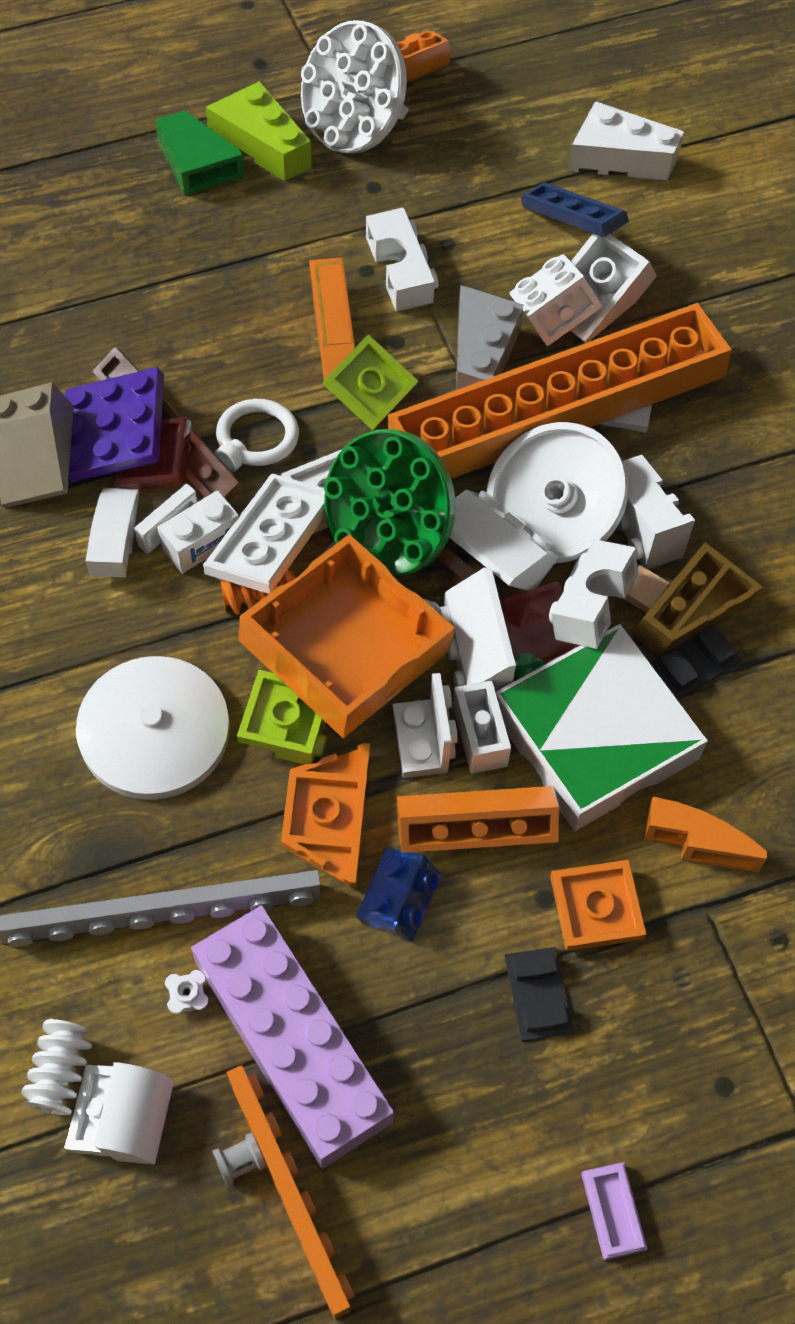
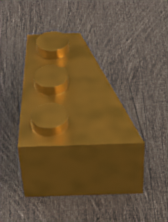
M705 542L642 618L631 635L661 657L747 606L763 589V586Z

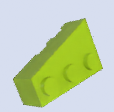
M260 82L206 106L207 126L240 151L253 157L254 163L280 179L287 181L312 168L311 141Z

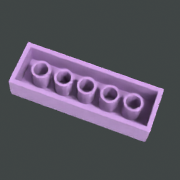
M262 905L191 947L196 965L204 974L207 983L321 1169H324L393 1124V1110Z

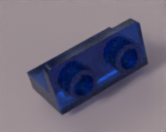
M386 848L356 914V918L364 925L394 930L403 940L412 942L418 928L423 923L424 914L432 895L438 888L441 872L425 854L414 852L402 853L401 850Z

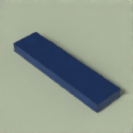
M546 182L520 197L524 208L601 237L609 235L629 222L627 211Z

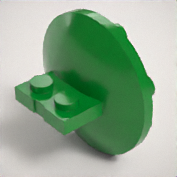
M381 429L364 433L350 441L339 452L324 484L325 514L335 544L350 534L383 563L393 577L415 573L433 562L442 552L450 538L456 511L453 483L444 462L437 452L418 436L396 429Z

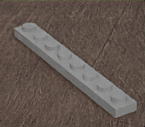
M318 870L1 915L0 940L3 944H8L12 947H23L32 944L33 940L49 938L52 941H65L71 939L73 934L89 932L92 935H106L113 932L114 928L130 926L132 929H147L152 927L154 922L168 920L171 923L182 924L192 921L196 916L203 915L223 918L234 914V911L244 909L252 911L261 905L265 911L271 910L274 905L290 903L291 906H305L311 904L314 901L313 899L321 898Z

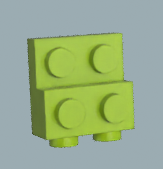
M258 670L237 734L238 743L275 751V758L300 764H313L315 756L322 758L326 748L327 735L322 734L326 722L274 673Z

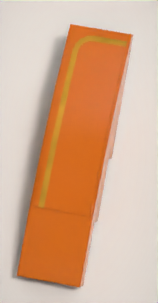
M342 257L309 260L323 380L355 349Z

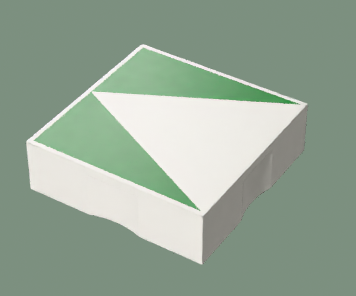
M621 624L605 633L597 649L580 645L495 692L508 737L520 754L536 769L543 785L552 787L559 810L574 832L617 808L635 792L656 785L700 760L707 744V739Z

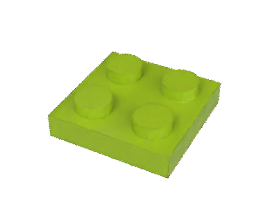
M368 334L329 374L322 384L371 430H374L418 383V380Z

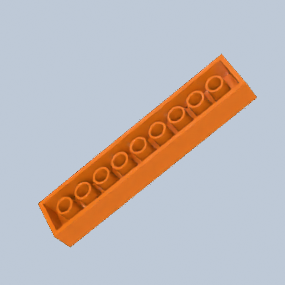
M695 303L388 415V429L409 432L428 443L440 456L451 479L496 463L503 451L516 438L541 425L569 422L590 428L726 377L732 349L701 306Z

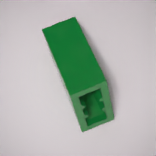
M184 110L155 119L159 145L184 196L244 177L241 151Z

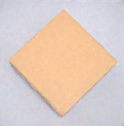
M639 564L637 567L638 576L624 600L647 613L669 587L670 583Z

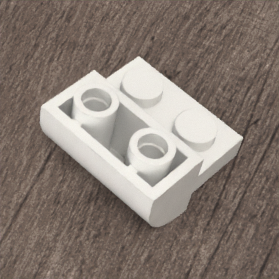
M114 1062L113 1067L86 1065L65 1149L72 1153L110 1156L117 1161L155 1165L174 1080L160 1072L131 1064Z

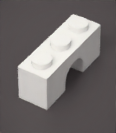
M404 207L366 216V239L375 261H398V263L386 265V289L395 311L398 312L433 303L434 289L438 288L437 274L434 268L429 269L426 248L424 244L418 243L415 222L413 219H408Z
M594 539L587 553L581 555L578 568L573 577L567 579L564 592L559 601H555L551 606L549 620L550 623H553L555 640L595 649L598 648L611 624L607 596L625 599L638 576L635 547Z

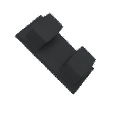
M711 626L655 659L650 664L677 701L734 667L742 659L737 655L722 633L715 626Z
M556 947L505 954L521 1042L573 1034L574 1031Z

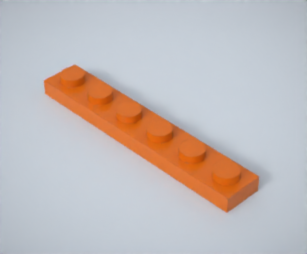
M241 1065L227 1072L229 1083L258 1144L267 1169L332 1316L336 1320L350 1312L348 1300L355 1296L345 1273L335 1274L329 1258L336 1255L326 1231L318 1234L311 1217L316 1216L317 1211L308 1191L299 1193L293 1177L300 1174L290 1151L282 1154L275 1138L282 1136L273 1113L270 1112L265 1115L258 1100L265 1096L255 1074L247 1077Z

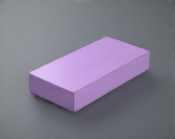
M624 1162L583 1171L581 1175L603 1260L646 1251L647 1245Z

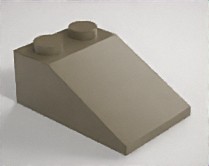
M52 382L0 396V500L4 508L67 494L74 405Z

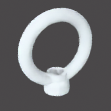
M249 399L236 403L228 408L218 421L216 437L220 447L215 451V454L231 472H235L242 464L264 466L276 463L288 456L298 442L299 426L297 420L286 407L275 401ZM249 413H267L275 416L283 423L285 437L277 447L263 452L247 451L242 442L231 439L230 428L239 417Z

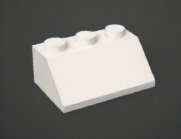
M465 490L455 498V520L450 538L485 567H491L492 572L509 586L534 592L559 558L550 551L553 544L536 532L531 536L523 529L526 525L523 520L510 511L505 515L496 507L499 502L482 490L480 494Z
M486 567L446 591L445 603L443 607H439V614L455 627L450 651L448 652L449 660H456L458 671L454 672L455 687L492 680L496 692L513 683L516 664L492 568Z

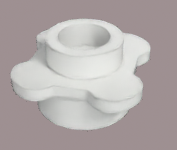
M194 970L189 975L184 976L171 974L166 978L165 986L170 992V1000L167 1006L172 1013L180 1014L182 1011L202 1010L207 1006L208 997L203 991L205 976L201 971ZM189 989L190 994L184 995L183 990Z

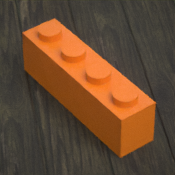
M551 786L397 796L398 832L402 853L559 842V806Z

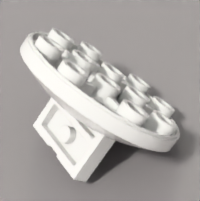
M365 21L344 22L332 28L318 39L308 58L307 64L301 72V103L305 123L315 137L331 150L347 154L367 151L380 143L391 131L397 119L403 120L409 110L403 104L407 81L401 50L387 31ZM314 129L324 132V141L317 135Z

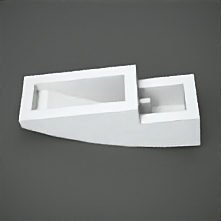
M103 488L96 506L87 548L86 565L89 576L126 577L129 554H132L139 499L138 489Z

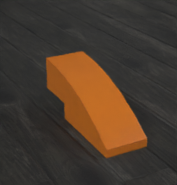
M652 797L647 810L644 840L682 845L681 860L759 873L767 859V851L749 836L705 811L676 801Z

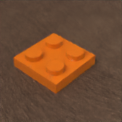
M629 860L551 871L550 878L566 951L645 939L646 931Z

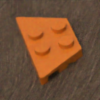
M369 743L360 744L357 750L337 756L335 753L321 758L317 763H306L292 768L289 773L281 846L350 888H356L370 755Z

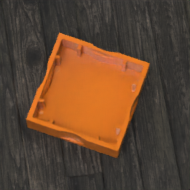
M349 534L311 562L309 567L297 578L279 586L240 615L238 641L342 738H345L450 651L455 627L418 594L399 583L383 563Z

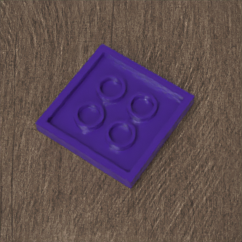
M158 367L66 389L65 396L74 405L68 483L159 462L164 374Z

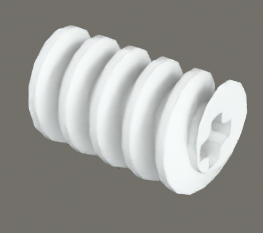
M49 1019L42 1026L44 1032L48 1035L39 1037L37 1045L43 1051L34 1053L32 1058L33 1063L39 1068L30 1069L27 1073L28 1080L33 1084L24 1086L21 1092L29 1101L22 1103L29 1108L48 1114L71 1115L72 1110L62 1104V1100L76 1098L77 1093L68 1088L67 1084L68 1082H81L82 1077L72 1071L73 1066H85L87 1060L79 1056L77 1052L78 1050L91 1049L92 1044L82 1038L83 1034L90 1033V1031L78 1024Z

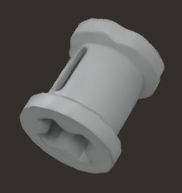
M252 1132L245 1135L244 1141L223 1151L219 1148L212 1151L227 1187L232 1185L233 1179L255 1168H258L260 1171L266 1168L265 1161Z

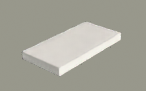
M271 474L203 564L204 573L270 594L325 517L324 488Z

